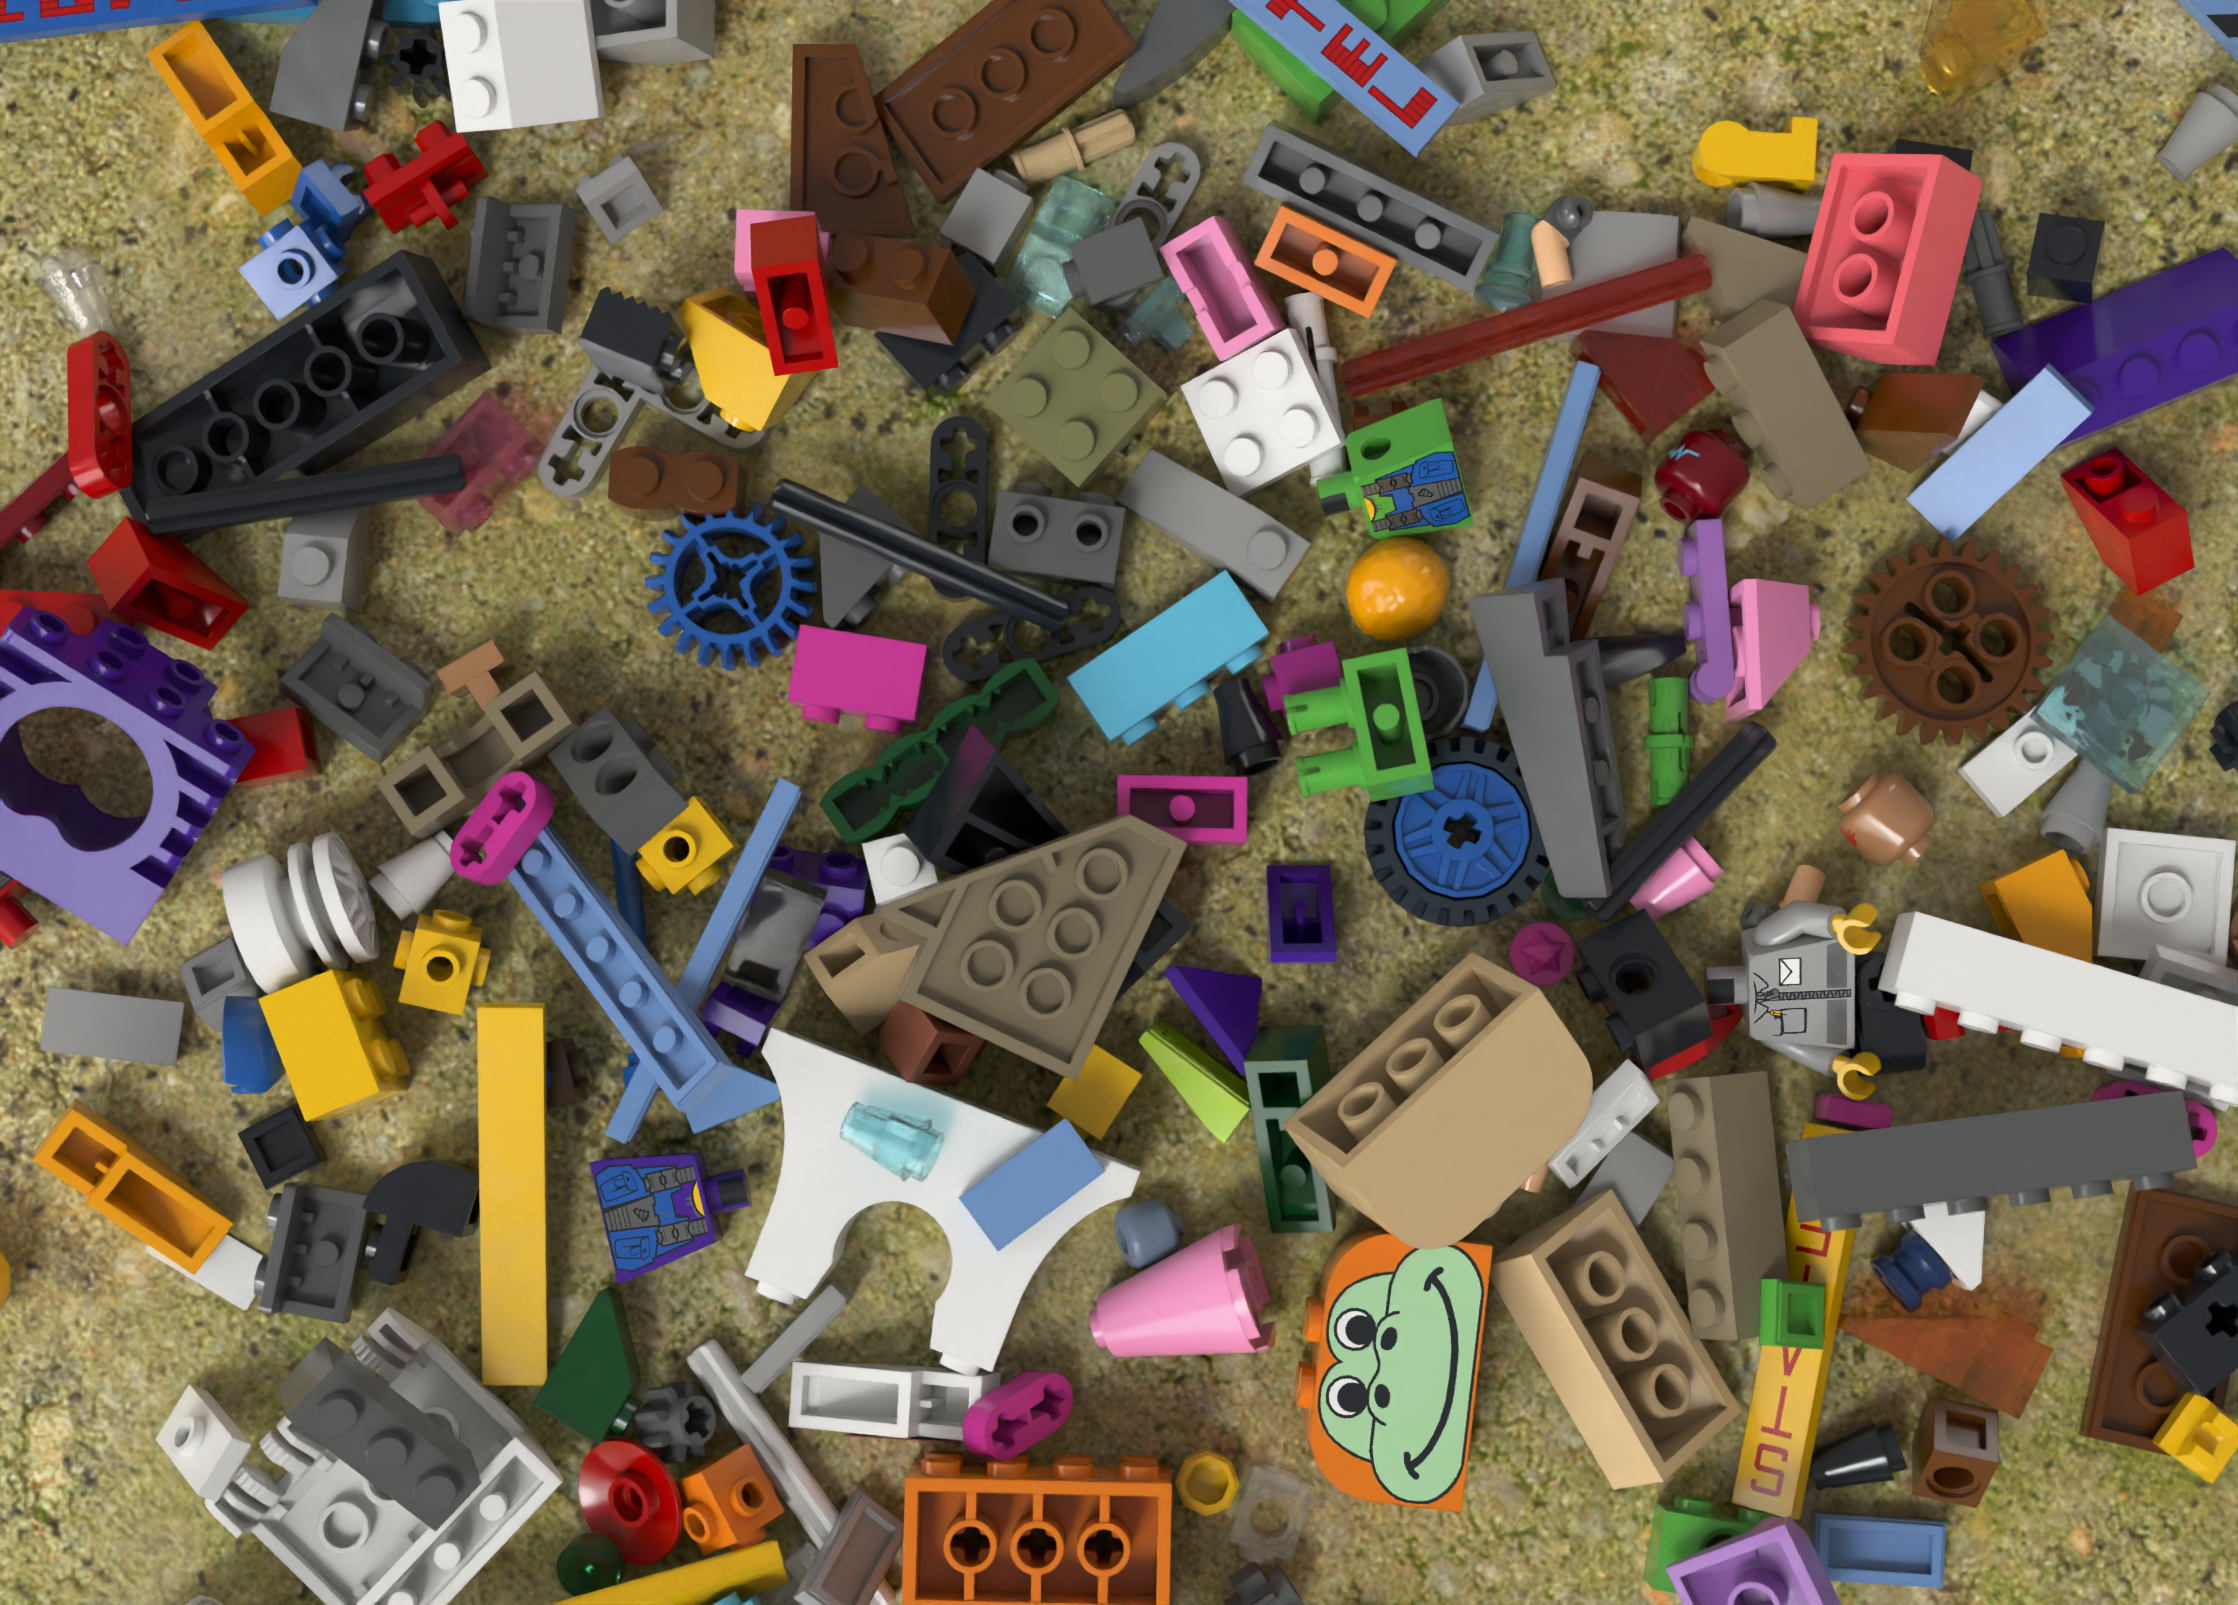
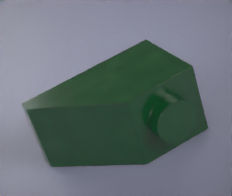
M610 1286L599 1291L532 1405L597 1444L609 1438L613 1431L623 1436L642 1405L641 1401L633 1397L642 1383V1378L622 1296L619 1291Z

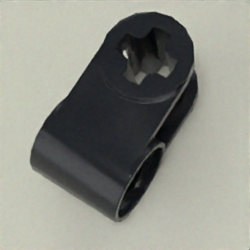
M1869 951L1866 954L1857 955L1855 957V1049H1849L1850 1059L1862 1052L1875 1054L1880 1060L1881 1069L1874 1075L1923 1070L1926 1065L1927 1052L1920 1013L1895 1006L1897 994L1883 990H1872L1869 987V978L1878 976L1880 971L1883 970L1887 953ZM1856 1070L1859 1077L1868 1076Z

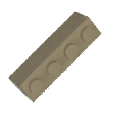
M1767 1070L1667 1079L1665 1082L1668 1117L1670 1120L1675 1168L1674 1177L1677 1187L1682 1234L1681 1243L1684 1253L1692 1338L1743 1340L1759 1337L1761 1279L1790 1280Z

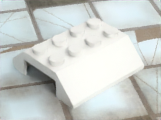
M387 1307L368 1327L369 1333L377 1342L372 1341L365 1335H361L351 1345L352 1351L364 1366L371 1368V1370L380 1375L378 1377L380 1380L471 1450L482 1482L435 1532L289 1421L286 1416L276 1424L282 1436L274 1431H269L259 1444L264 1450L265 1455L272 1462L280 1467H284L289 1472L279 1481L244 1461L233 1477L235 1482H230L221 1499L217 1502L207 1498L204 1500V1504L210 1513L236 1538L251 1531L326 1605H447L565 1481L529 1426L487 1386H482V1381L438 1338L396 1310Z

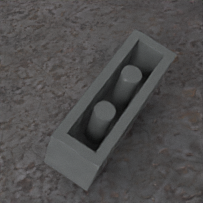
M326 1337L279 1384L285 1416L289 1421L435 1532L482 1483L472 1452L467 1446Z

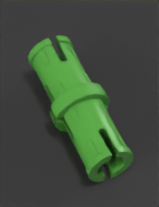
M1666 677L1647 680L1650 721L1649 736H1644L1643 742L1644 750L1649 751L1651 780L1649 807L1666 808L1689 784V750L1695 749V736L1689 735L1688 678Z

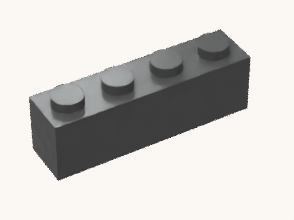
M1275 119L1268 123L1241 183L1469 293H1472L1501 232V228Z

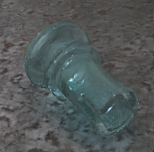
M1521 212L1505 214L1495 260L1487 265L1484 278L1488 283L1477 285L1473 292L1475 301L1483 307L1511 315H1525L1533 312L1536 301L1527 291L1532 290L1536 278L1534 273L1531 272L1535 256L1531 241V231L1539 218Z

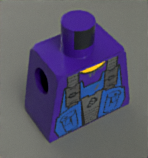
M702 1152L618 1157L590 1162L618 1283L629 1281L722 1240V1230L718 1214L752 1206L750 1189L743 1168L709 1176Z

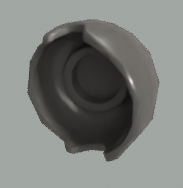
M1423 644L1408 648L1407 654L1425 742H1430L1450 733L1460 721L1469 706V680L1457 658L1436 646Z

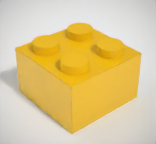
M331 969L258 999L305 1122L338 1119L408 1090L403 1078L404 1075L410 1073L407 1057L396 1038L388 1039L380 1016L387 1013L383 995L373 979L365 980L363 972Z

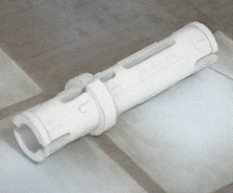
M1313 292L1286 297L1284 301L1288 311L1289 328L1297 330L1308 356L1309 350L1306 335L1309 332L1313 334L1319 380L1341 425L1342 420L1333 364H1336L1339 359L1337 348L1330 347L1323 303L1325 299ZM1345 446L1309 464L1311 487H1317V479L1347 471Z

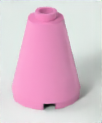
M1239 1222L1225 1225L1099 1294L1097 1297V1309L1091 1310L1089 1313L1090 1326L1097 1345L1100 1348L1108 1347L1114 1357L1259 1353L1272 1349L1275 1346L1276 1338L1275 1321L1263 1324L1261 1316L1263 1304L1271 1302L1270 1293L1261 1262L1250 1236L1238 1238L1242 1225Z

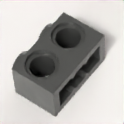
M604 705L549 752L547 756L593 820L631 856L689 805L674 786L682 778L680 773L657 748L649 754L657 746L653 738L633 716L622 723Z

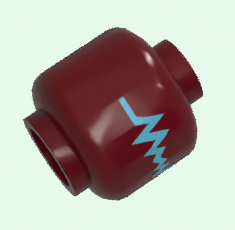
M1718 429L1694 430L1684 434L1656 468L1654 483L1662 496L1659 500L1660 506L1671 518L1683 524H1689L1692 520L1723 518L1748 485L1750 472L1746 464L1748 458L1746 451L1733 437Z

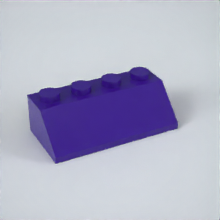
M2222 247L2092 300V304L2085 303L1990 343L2012 396L2049 363L2095 408L2092 414L2049 454L2238 378V260L2227 249Z

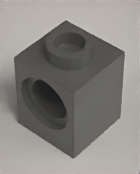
M1141 216L1070 243L1066 250L1070 260L1060 264L1073 300L1084 296L1089 310L1158 284L1164 278Z

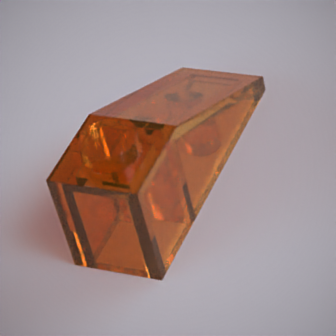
M2005 1311L2002 1312L1998 1321L1980 1314L1839 1313L1837 1329L2016 1419H2020L2053 1351L2052 1348L2035 1340L2039 1331L2038 1327Z

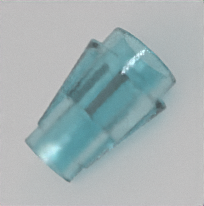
M856 1101L844 1118L840 1129V1138L850 1142L852 1146L902 1181H906L911 1177L923 1182L938 1159L944 1141V1133L932 1128V1120L870 1105L866 1106Z

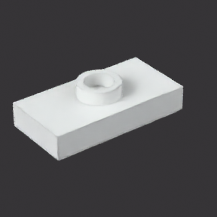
M2059 687L2052 689L2034 704L2027 713L2022 714L2010 724L2011 727L2002 731L1957 769L1997 818L2008 814L2083 751L2075 744L2070 734L2072 732L2075 733L2074 720L2080 721L2085 727L2082 722L2084 716L2076 707L2061 705L2062 690ZM2064 713L2072 716L2069 717V722L2065 719Z
M1629 1059L1592 1093L1590 1107L1582 1125L1575 1135L1550 1158L1547 1164L1552 1172L1570 1189L1575 1187L1660 1102L1661 1097L1645 1074Z
M188 1384L155 1439L197 1495L215 1502L221 1499L251 1449V1443L207 1390L192 1384Z

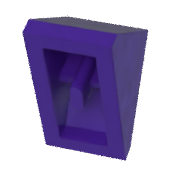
M1266 865L1267 965L1332 964L1336 962L1330 865Z

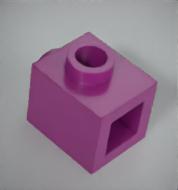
M1307 635L1279 644L1281 654L1270 657L1268 663L1270 673L1260 676L1269 712L1281 710L1288 737L1291 736L1283 695H1293L1340 685L1339 678H1343L1333 640L1318 644L1315 635Z

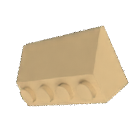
M1612 1189L1595 1195L1523 1234L1491 1260L1490 1280L1613 1490L1664 1482L1742 1412L1700 1339L1692 1338L1691 1323Z

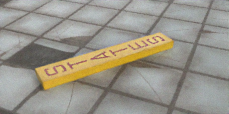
M1805 1122L1802 1139L1855 1131ZM1793 1190L1784 1229L1789 1279L1792 1281L1825 1284L1823 1350L1762 1345L1732 1503L1784 1518L1790 1516L1792 1519L1800 1520L1856 1228L1822 1233L1820 1220L1798 1223Z

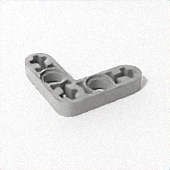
M693 363L689 376L700 380L696 365ZM594 364L544 449L538 463V469L544 486L556 497L573 501L588 496L596 488L608 468L611 453L618 451L645 404L728 451L737 454H751L759 450L768 441L771 427L761 432L755 430L752 435L742 431L734 439L730 437L732 428L729 423L716 414H712L710 425L702 423L715 407V404L705 399V395L696 407L683 410L671 403L670 394L668 397H665L625 380L622 386L627 392L633 393L630 400L626 402L614 389L601 385L605 377H609L615 385H617L620 378L597 369ZM597 400L611 401L618 409L616 424L604 433L592 432L587 429L584 423V414L587 407ZM574 431H577L589 444L601 447V449L594 456L585 448L577 464L584 471L583 477L579 482L569 478L561 486L558 485L561 475L554 467L559 459L564 462H570L576 455L580 446L575 441L569 440Z

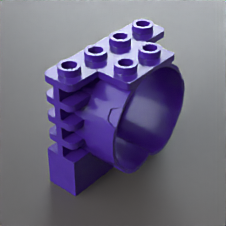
M23 607L8 623L0 639V871L125 946H128L255 753V747L245 739L243 733L236 726L221 719H213L208 703L217 691V686L208 681L203 672L195 665L185 660L173 659L150 645L147 638L132 626L115 623L108 618H104L91 634L79 636L72 632L69 625L59 616L48 611ZM61 706L92 711L120 726L137 743L150 768L153 782V798L148 815L121 818L106 814L96 808L86 798L78 784H63L43 776L31 765L25 755L19 734L18 720L40 709Z

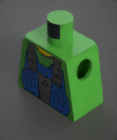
M1441 397L1351 432L1345 439L1352 470L1316 480L1326 517L1362 507L1370 535L1376 539L1453 529L1474 524Z

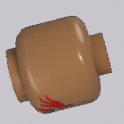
M1873 771L1858 783L1838 805L1844 812L1839 821L1840 831L1875 866H1887L1897 859L1905 866H1908L1919 858L1934 842V839L1927 833L1936 817L1934 808L1898 773H1889L1880 777Z

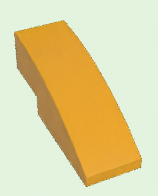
M200 20L190 22L148 51L146 54L201 137L213 149L241 193L262 217L266 216L292 198L300 170L304 168V165Z
M76 1098L35 1149L32 1161L87 1197L86 1204L193 1275L196 1274L234 1224L232 1218L171 1167Z

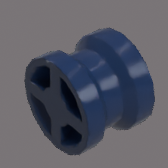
M1911 1230L1900 1238L1899 1248L1890 1255L1879 1254L1870 1261V1266L1880 1282L1909 1313H1913L1922 1306V1298L1930 1290H1942L1952 1282L1951 1275L1938 1256L1919 1235Z

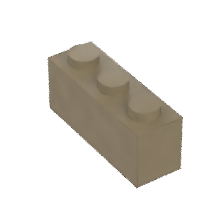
M1761 299L1699 340L1709 359L1703 364L1705 372L1714 387L1721 394H1727L1737 412V414L1732 416L1733 425L1741 439L1750 448H1756L1765 465L1760 470L1762 480L1770 493L1778 501L1785 500L1810 510L1872 469L1789 306Z

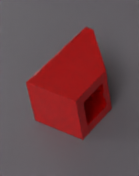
M2117 447L2095 456L2060 475L2062 486L2102 561L2138 596L2195 568L2186 510Z

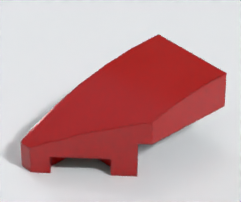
M1740 1004L1712 1005L1707 1007L1714 1036L1646 1070L1642 1068L1635 1055L1631 1056L1633 1064L1650 1081L1671 1074L1696 1062L1712 1052L1739 1024L1743 1017Z

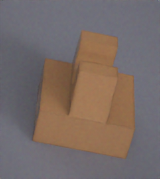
M491 639L436 673L450 695L462 699L472 693L482 709V707L507 690L500 676L515 668V665L504 646Z

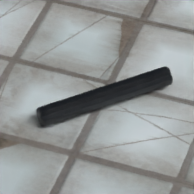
M1754 721L1748 722L1608 867L1612 894L1607 898H1581L1580 901L1585 909L1596 919L1604 923L1609 922L1775 750L1777 742L1773 735L1762 725Z

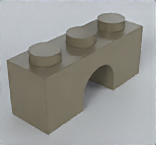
M533 671L482 707L485 715L470 729L443 745L437 747L426 746L375 782L411 835L423 839L434 837L441 830H444L478 806L493 785L503 775L512 771H522L525 773L548 757L547 754L581 726L547 677L537 671Z

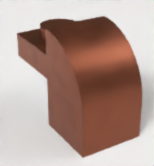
M900 999L880 1031V1042L886 1055L907 1083L957 1086L973 1058L979 1057L989 1042Z

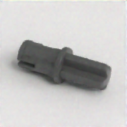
M1977 210L1964 254L1968 276L1963 278L1964 286L1972 287L1984 330L1982 332L1984 339H1991L2016 332L2024 328L2023 320L2020 319L2009 275L2014 272L2012 264L2005 263L1993 216L1988 210Z

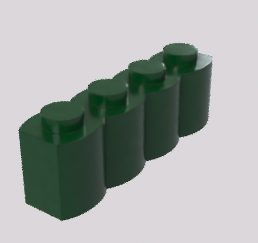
M1034 658L1013 662L994 674L986 683L980 695L963 697L941 710L933 719L927 731L906 735L888 746L879 756L873 768L860 769L839 779L828 789L819 805L845 843L851 847L862 846V843L878 840L897 825L904 811L920 809L972 723L1002 753L1009 739L1029 736L1047 725L1061 706L1060 695Z

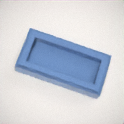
M1066 1117L958 1198L996 1250L1000 1251L1106 1172V1170Z
M1812 1511L1811 1543L1830 1581L1943 1588L1946 1522L1941 1519Z

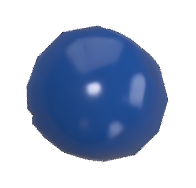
M227 996L224 1001L222 1024L223 1079L226 1084L237 1085L231 1087L232 1093H265L282 1080L286 1073L258 1000L260 997Z

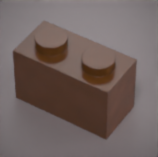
M838 230L827 259H825L831 308L843 325L954 345L977 292L950 249Z

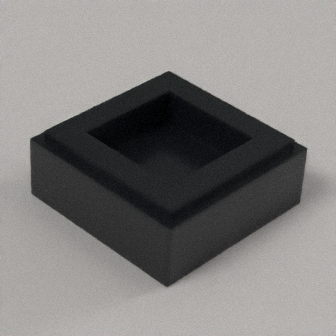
M294 1103L237 1133L265 1190H271L328 1160L310 1122H305L298 1103Z

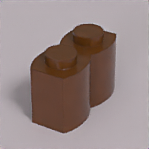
M628 447L611 453L608 499L622 513L642 521H665L687 513L696 522L703 523L706 521L704 517L706 515L724 518L726 513L736 510L744 519L748 474L738 460L721 452L698 450L673 457L665 451L652 447Z

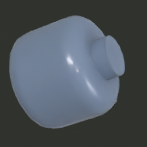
M1149 1199L1122 1208L1115 1215L1114 1230L1124 1259L1132 1268L1144 1269L1150 1267L1179 1250V1236L1184 1235L1182 1220L1176 1211L1170 1212L1167 1205L1160 1199Z

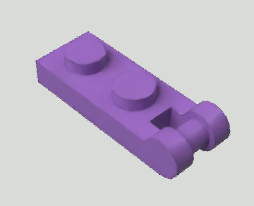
M1722 519L1696 520L1685 530L1686 538L1679 539L1677 544L1679 573L1681 577L1689 576L1691 601L1683 603V630L1686 640H1695L1697 669L1690 673L1688 677V695L1693 701L1704 705L1714 703L1727 695L1732 690L1735 681Z

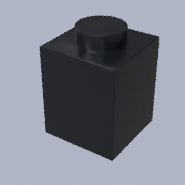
M2039 213L2027 271L2028 295L2092 304L2104 247L2105 221Z

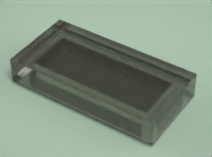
M767 867L726 964L721 981L780 1004L823 907L828 891Z

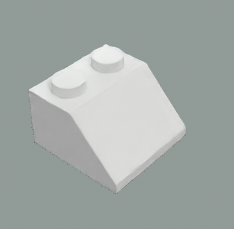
M458 0L438 3L457 133L510 129L605 117L590 0Z

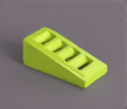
M1159 1019L1144 1032L1139 1042L1216 1140L1224 1145L1251 1112L1247 1080L1167 1020Z

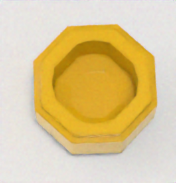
M1209 1448L1185 1456L1175 1477V1485L1184 1507L1205 1516L1229 1508L1240 1485L1230 1457Z

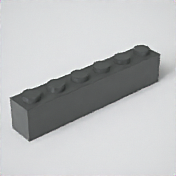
M2182 1090L1811 1137L1785 1145L1798 1223L1820 1220L1822 1233L1862 1227L1860 1215L1884 1212L1885 1223L1894 1224L1926 1219L1924 1207L1946 1204L1948 1216L1988 1211L1987 1198L2009 1196L2011 1208L2049 1203L2051 1202L2049 1190L2071 1187L2073 1200L2114 1194L2111 1182L2133 1179L2135 1191L2175 1186L2174 1173L2197 1168Z

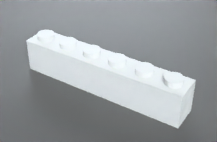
M1917 911L1898 914L1877 988L1897 994L1895 1006L1932 1016L1936 1006L1960 1013L1957 1024L1990 1034H1996L1999 1025L2022 1032L2020 1039L2022 1044L2059 1053L2061 1044L2085 1050L2082 1061L2088 1064L2114 1071H2122L2124 1062L2146 1068L2145 1080L2185 1090L2187 1081L2210 1087L2208 1099L2238 1107V1007Z

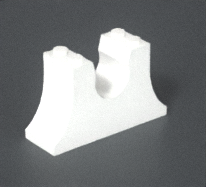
M770 1028L761 1053L773 1072L781 1096L785 1132L784 1154L776 1194L745 1276L759 1281L756 1288L758 1293L779 1302L792 1305L794 1299L799 1300L800 1297L807 1299L820 1289L843 1257L848 1231L854 1220L866 1207L886 1201H900L915 1205L928 1212L940 1224L948 1238L952 1253V1269L948 1284L935 1303L930 1348L943 1353L940 1364L957 1372L976 1377L980 1368L990 1372L993 1371L1025 1288L1047 1253L1071 1227L1085 1216L1111 1202L1131 1197L1140 1174V1167L1089 1147L1106 1172L1000 1251H997L958 1197L1046 1133L1047 1130L929 1084L907 1083L898 1072L788 1029Z

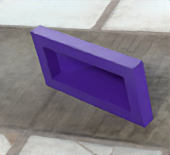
M1172 965L1163 972L1164 976L1239 1075H1244L1243 1061L1256 1037L1262 978Z

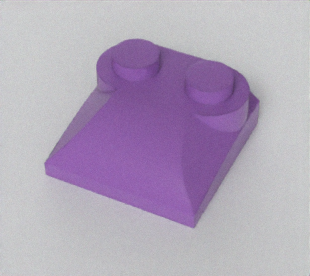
M1790 1516L1763 1519L1751 1531L1668 1564L1666 1567V1571L1683 1605H1841L1807 1533Z

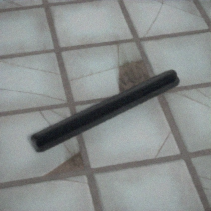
M452 454L152 499L147 502L145 517L151 535L164 537L462 492L466 489L467 474L462 457Z
M787 478L780 479L772 493L769 508L773 512L1051 632H1060L1067 621L1071 609V604L1068 600Z

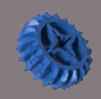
M757 502L750 508L746 519H742V516L736 510L726 513L724 518L706 515L704 516L706 521L698 525L690 514L683 513L679 518L688 532L681 539L668 529H665L661 534L662 539L673 548L670 556L659 551H653L649 557V560L654 565L665 569V574L651 575L645 578V586L649 590L665 592V595L655 598L648 603L649 612L653 615L671 613L659 625L658 631L660 634L667 638L683 630V633L677 640L675 650L681 655L686 656L700 643L697 662L704 667H709L713 663L717 651H721L723 668L726 671H735L738 664V652L744 651L745 659L749 666L758 668L761 666V657L757 648L764 644L776 658L781 657L784 654V650L775 637L783 630L791 639L798 641L800 629L789 620L793 614L809 619L814 614L812 606L799 601L798 595H812L818 592V584L815 580L798 577V575L808 572L816 566L814 558L811 555L792 557L805 544V539L801 533H792L780 540L786 531L787 519L783 515L778 514L764 527L766 508L763 504ZM725 537H747L757 540L769 548L759 555L752 552L741 559H731L722 554L714 541ZM699 553L706 567V578L703 585L692 593L694 599L684 605L682 595L684 575L693 557ZM716 561H719L728 573L732 571L737 578L741 572L746 573V576L741 579L739 584L743 590L741 595L749 605L747 610L737 598L732 599L727 592H725L723 598L718 596L725 586L721 580L723 576L715 566ZM780 565L782 570L780 598L772 613L766 618L757 602V592L760 585L771 577L769 571ZM722 611H734L740 614L751 630L739 634L724 635L704 630L697 626L695 622L706 614L711 618Z

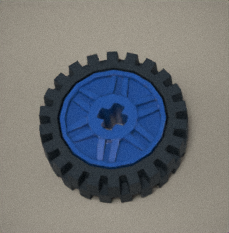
M1461 736L1458 738L1434 740L1426 743L1434 790L1371 802L1370 799L1364 823L1367 859L1371 865L1373 875L1378 884L1385 890L1387 896L1409 914L1433 924L1449 927H1468L1486 924L1507 915L1522 905L1543 881L1548 871L1549 860L1517 757L1513 751L1509 752L1501 748L1500 744L1489 740H1478L1475 737ZM1461 817H1465L1472 823L1468 831L1475 834L1474 842L1465 841L1457 848H1454L1447 842L1452 833L1443 830L1445 821L1455 823Z

